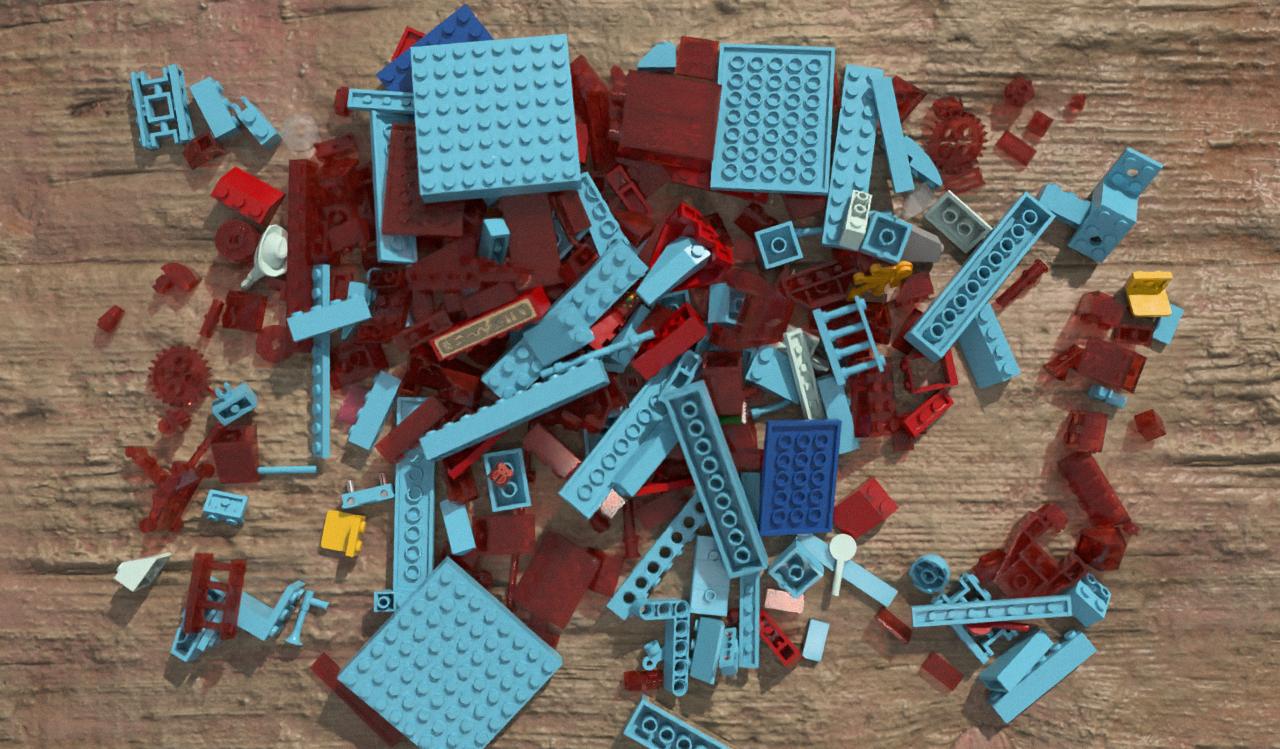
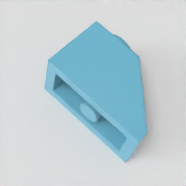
M671 42L656 44L637 63V73H675L676 44Z

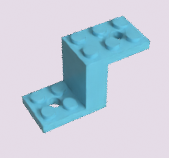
M1127 146L1093 189L1090 215L1070 238L1067 246L1102 263L1137 222L1138 197L1161 171L1163 164ZM1130 169H1136L1138 170V173L1136 175H1130L1127 173V171ZM1097 236L1100 237L1101 240L1098 242H1094L1090 238Z
M298 580L287 586L274 609L242 590L228 595L196 648L205 651L210 647L213 648L217 643L220 644L226 635L224 631L233 623L263 641L270 637L273 638L283 630L285 626L283 622L286 617H290L295 609L293 605L296 600L299 601L305 592L303 588L306 584Z

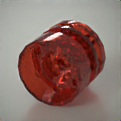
M229 220L218 228L215 235V246L218 252L225 258L242 264H250L254 262L255 251L263 233L255 226L244 221Z

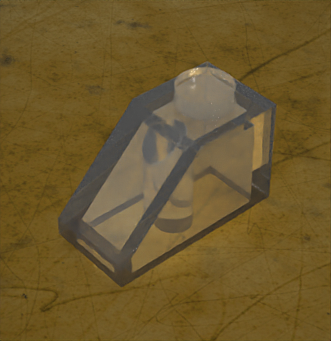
M918 182L915 183V189L904 196L900 219L907 221L937 202L926 182L921 185Z

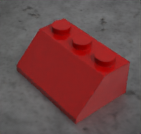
M235 166L219 179L210 196L268 227L286 194Z

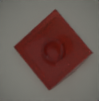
M896 75L892 80L900 122L903 123L927 94Z

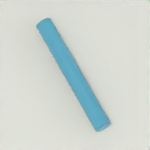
M269 466L258 468L259 474L318 472V466Z

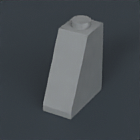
M913 225L900 261L939 262L940 255H943L944 245L941 244L938 236Z

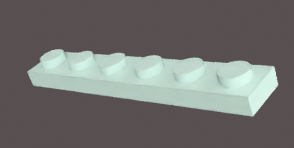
M796 328L783 333L804 419H826L803 328Z

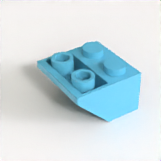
M1084 568L1080 569L1064 586L1060 594L1071 596L1072 615L1086 628L1104 619L1111 597L1109 590Z

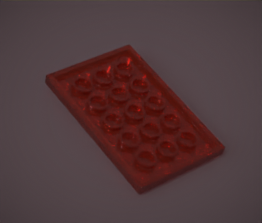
M392 122L382 234L462 239L465 200L423 202L420 195L416 124Z

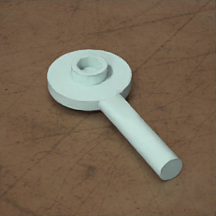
M838 534L829 543V551L837 559L831 595L839 596L844 561L850 560L855 555L857 549L855 540L847 534Z

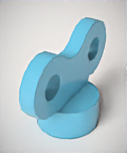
M657 640L651 641L644 646L648 656L643 658L642 666L648 671L653 670L660 660L664 661L663 653L665 646L660 647ZM650 660L651 665L648 666L647 662Z

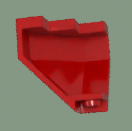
M682 202L666 220L647 267L649 269L645 273H649L666 246L680 236L695 239L711 255L706 266L668 293L716 284L733 266V255L728 246L723 247L718 241L720 236L710 225L706 226L701 220L702 215L698 210Z

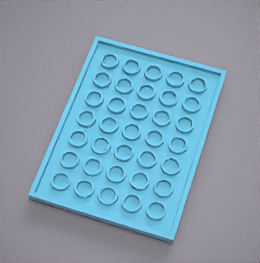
M720 43L710 190L828 195L835 47Z

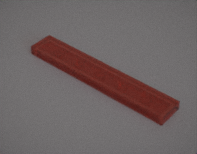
M325 652L309 667L391 749L404 736L403 733L337 679L341 668Z

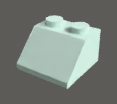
M168 552L123 562L117 568L118 573L114 579L132 592L148 587L172 554Z

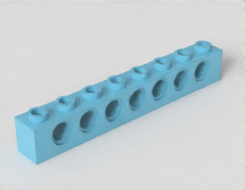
M697 489L608 600L606 606L623 620L633 616L631 611L633 602L637 599H646L649 593L647 591L651 586L656 587L661 580L659 577L663 571L667 572L671 568L673 558L675 556L679 557L685 550L684 544L687 541L691 542L696 536L695 530L699 525L703 527L708 521L705 510L699 512L695 509L696 504L701 502ZM686 517L694 519L692 526L687 527L683 524ZM675 532L682 534V539L678 542L671 539L672 534ZM661 548H669L670 554L667 557L661 556L659 553ZM652 562L659 566L655 572H651L647 568ZM638 578H644L647 583L645 586L639 587L635 582ZM626 593H631L635 598L633 601L627 602L623 597Z

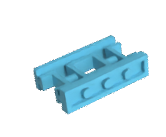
M176 64L168 65V68H162L164 77L149 80L148 74L144 71L138 74L136 72L130 73L131 79L129 82L134 92L133 105L137 110L136 123L140 128L141 134L139 135V141L143 148L149 151L160 149L159 139L174 137V142L178 145H183V143L187 145L196 144L184 72ZM171 84L173 93H163L162 85ZM144 87H154L155 94L145 96ZM168 100L170 115L155 117L153 102ZM178 121L179 130H169L168 122ZM150 124H160L161 132L151 133Z
M964 572L961 574V577L956 579L962 588L950 598L941 592L938 597L934 596L929 602L932 605L943 604V601L946 604L955 603L956 601L959 603L968 602L963 596L971 590L966 582L971 585L983 601L990 600L992 596L985 588L982 590L978 584L980 582L973 574L969 575ZM974 597L969 602L980 601V599ZM965 624L949 625L982 664H985L989 660L988 657L994 654L988 646L998 637L1003 635L1006 640L1010 641L1011 637L1018 635L1016 630L1007 629L1005 631L999 628L994 631L990 630L986 634L987 637L979 643L984 648L982 651L967 633L968 630Z

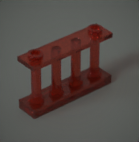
M195 553L182 633H200L202 628L220 631L219 640L234 639L237 632L247 559H231V563L213 561L214 553ZM211 570L229 571L228 583L211 581ZM208 589L226 591L225 603L208 601ZM205 609L223 611L222 623L204 620Z

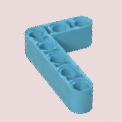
M675 597L637 599L631 606L633 615L644 620L665 619L663 685L668 692L676 696H683L688 688L690 605L688 602ZM643 606H645V610H644V612L642 613L641 610H642Z

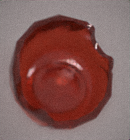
M955 96L938 99L932 104L936 117L943 121L956 119L963 112L962 99L959 98L958 102Z

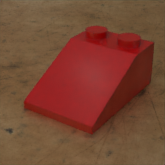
M868 477L834 505L833 522L843 534H847L855 540L884 521L899 507L875 478Z

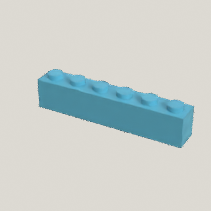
M1077 629L1070 630L1065 633L1062 640L1055 642L1010 693L994 691L986 701L1000 719L1007 724L1097 650L1083 632Z

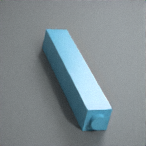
M669 412L611 480V483L615 486L614 490L619 495L633 497L679 441Z

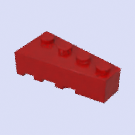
M633 284L627 291H633L636 285ZM622 296L617 299L591 326L590 330L594 334L595 339L585 346L591 351L609 346L639 305L645 304L640 296L639 300H636L634 303H630V301L626 303L627 298Z

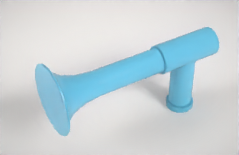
M307 589L295 627L291 635L283 640L291 644L303 645L300 641V633L310 605L327 610L329 602L313 598L315 592Z

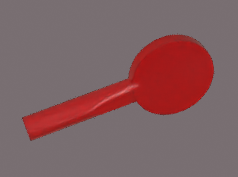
M1008 621L965 624L969 632L978 636L988 634L992 628L1029 631V624Z

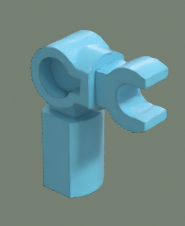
M1094 384L1091 385L1087 395L1090 398L1100 400L1119 409H1123L1127 401V397Z

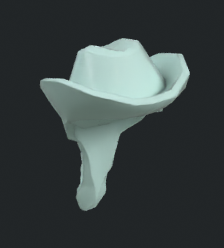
M269 225L263 233L255 251L254 267L247 278L241 283L243 291L249 290L259 278L265 275L270 277L280 276L286 273L292 266L297 250L294 239L285 229L278 225Z

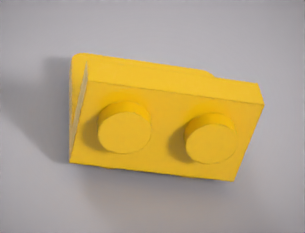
M1132 272L1124 287L1131 313L1134 317L1170 316L1172 311L1165 288L1173 279L1171 272Z
M329 510L326 515L321 546L326 549L346 552L345 556L354 557L358 555L363 547V541L361 540L367 526V522H365L366 516Z

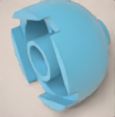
M924 554L918 557L912 564L909 575L910 578L912 576L915 587L922 592L934 594L944 590L949 582L951 572L947 562L942 557L935 554Z

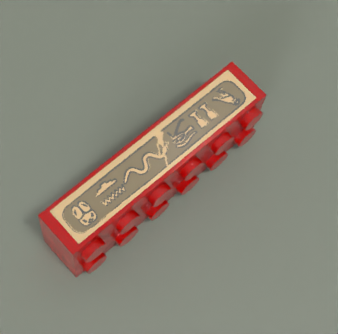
M540 284L441 329L429 340V343L439 361L444 359L450 361L456 358L458 353L462 351L464 354L475 349L474 346L478 344L484 346L490 343L491 339L496 336L498 339L509 334L508 331L512 329L518 331L524 328L525 324L530 321L532 323L543 319L542 316L548 313L547 310L551 304Z

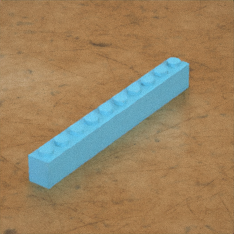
M588 359L580 367H571L560 376L559 374L553 375L542 384L535 383L531 385V389L527 391L515 392L513 397L507 400L505 398L500 399L491 407L486 406L478 409L476 414L462 416L460 421L456 423L450 422L443 425V428L438 431L432 430L427 432L425 437L420 438L427 461L437 462L611 384L603 363L599 359Z

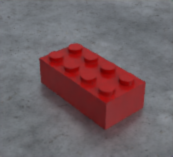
M687 301L652 329L655 337L642 342L639 350L631 359V363L646 380L650 377H655L663 367L673 363L677 356L681 353H686L690 346L695 342L701 341L706 336L708 331L701 316Z

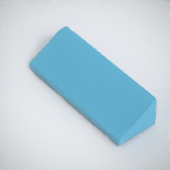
M463 495L441 501L440 507L452 554L463 556L476 548Z

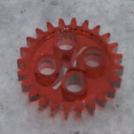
M956 110L955 114L948 112V118L941 115V122L934 121L936 128H929L933 133L932 135H926L930 141L926 142L925 145L930 147L926 150V153L931 154L929 157L934 161L935 167H938L941 171L945 170L949 174L951 171L957 174L959 170L965 172L966 166L972 169V162L979 163L976 158L978 156L983 157V154L980 152L987 149L983 146V143L988 142L987 139L983 138L988 132L983 130L985 125L980 123L981 119L975 118V115L972 113L969 114V112L963 111L961 114L960 111ZM969 128L968 134L964 136V131ZM950 129V135L945 138V133ZM968 147L966 154L963 155V150ZM949 149V154L944 157L945 151Z
M177 345V348L169 346V350L162 349L163 355L156 354L158 360H151L155 366L148 367L149 370L153 371L152 374L147 375V377L153 380L148 383V385H154L151 392H158L156 398H163L162 403L169 402V406L177 405V407H183V404L190 406L191 402L198 403L197 397L204 398L201 392L209 391L205 386L212 384L207 381V378L213 377V375L207 374V371L211 370L212 367L205 366L209 360H202L204 354H197L198 349L193 348L191 350V346L183 347V345ZM183 358L186 359V366L184 368L181 366ZM166 368H168L170 371L168 377H166L164 374ZM193 374L196 377V381L194 384H192L190 381V378ZM176 384L179 386V392L177 394L174 392V387Z

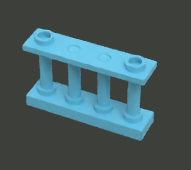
M858 295L854 296L856 303L827 313L826 311L822 312L821 309L812 311L838 386L846 384L845 379L850 375L877 366L880 372L884 371L883 366H886L883 354H878L863 311L867 309L864 298L859 299ZM859 310L863 321L835 331H828L826 323L829 320ZM866 329L869 340L840 350L838 348L834 349L832 342L836 341V338ZM872 347L876 359L846 369L845 367L841 368L839 360H842V357Z

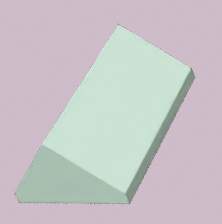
M950 190L942 194L924 214V217L965 254L993 229Z

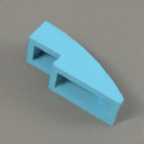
M691 350L683 354L681 353L657 399L665 403L663 397L667 391L689 385L704 358Z

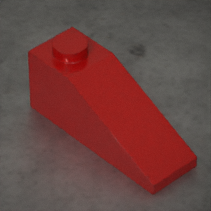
M763 609L760 612V636L783 664L791 670L805 657Z

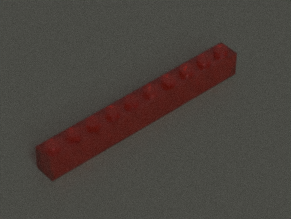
M307 159L289 160L286 353L312 354L313 337L300 342H294L287 319L291 318L290 314L302 311L304 314L310 312V308L313 307L312 270L313 265H317L318 163Z

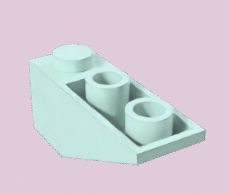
M853 190L840 236V246L858 251L865 235L872 195Z

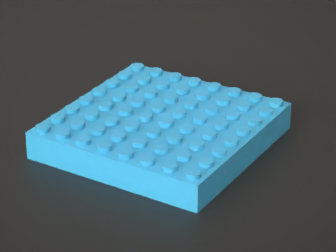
M567 34L410 47L420 195L424 203L582 189Z
M447 556L341 668L337 679L420 749H483L561 667L563 661L562 656Z

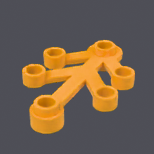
M901 261L896 266L883 268L881 264H874L870 266L872 276H865L862 272L853 275L854 283L857 285L867 284L858 289L856 287L848 288L845 293L847 303H856L854 296L858 295L859 299H861V294L869 289L872 290L873 296L882 295L887 283H889L891 288L899 286L902 278L912 274V263Z

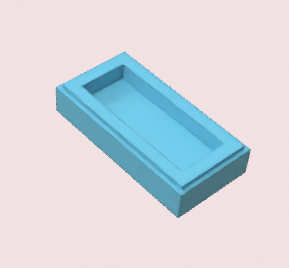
M1170 304L1172 311L1170 316L1158 317L1149 338L1165 345L1170 344L1184 312V309Z
M814 619L809 620L802 649V655L805 658L821 662L829 623Z

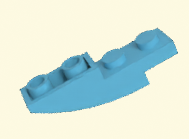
M881 135L878 142H880V145L884 148L883 138ZM905 135L904 141L912 177L922 180L923 184L929 189H938L943 183L934 163L915 141Z

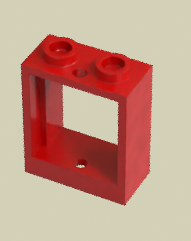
M951 347L940 359L945 382L915 388L909 361L926 356L918 353L901 357L900 369L904 372L906 379L904 380V388L909 394L959 385Z

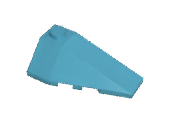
M680 236L666 246L636 290V293L650 306L706 266L711 253L702 244L696 242L695 239Z

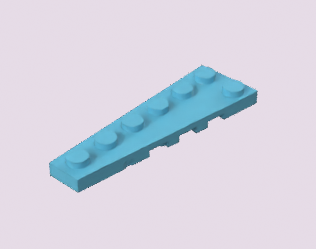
M588 172L580 174L582 189H576L573 192L598 256L600 257L618 238L637 256L630 246L628 239L621 231L618 222L611 214L606 202L602 199Z

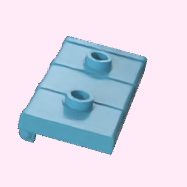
M696 534L689 598L690 613L727 616L730 578L714 536Z

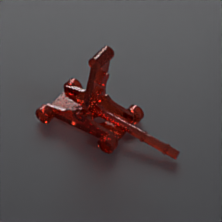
M217 422L210 429L209 434L201 445L197 447V450L187 463L176 461L172 464L171 476L157 464L155 458L147 454L148 451L145 447L128 446L125 449V455L131 457L158 487L156 493L152 496L153 506L148 518H143L139 522V530L142 533L165 530L172 533L180 532L183 529L184 523L180 518L202 478H210L214 474V466L211 463H201L197 467L195 465L202 455L207 452L208 447L216 436L219 435V432L224 427L222 423Z

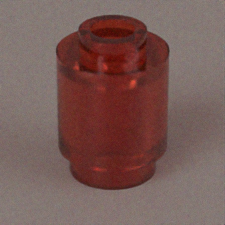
M341 87V89L336 90L333 105L334 113L344 117H349L353 111L347 107L348 87Z

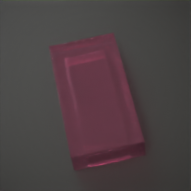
M352 384L336 415V419L350 426L355 425L358 419L356 418L357 413L361 407H364L366 403L365 396L368 391Z

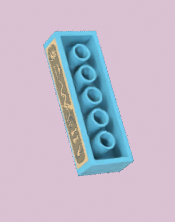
M643 693L623 727V734L649 749H739Z

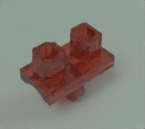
M184 408L174 413L170 409L165 412L169 418L161 419L158 423V429L165 435L172 434L175 429L180 434L185 431L183 426L192 421Z

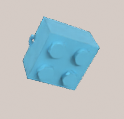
M875 211L870 217L858 252L895 265L900 262L913 225L899 220V217L895 215L888 216Z
M796 539L769 564L768 573L778 582V586L782 590L785 589L792 597L797 599L824 575V566Z

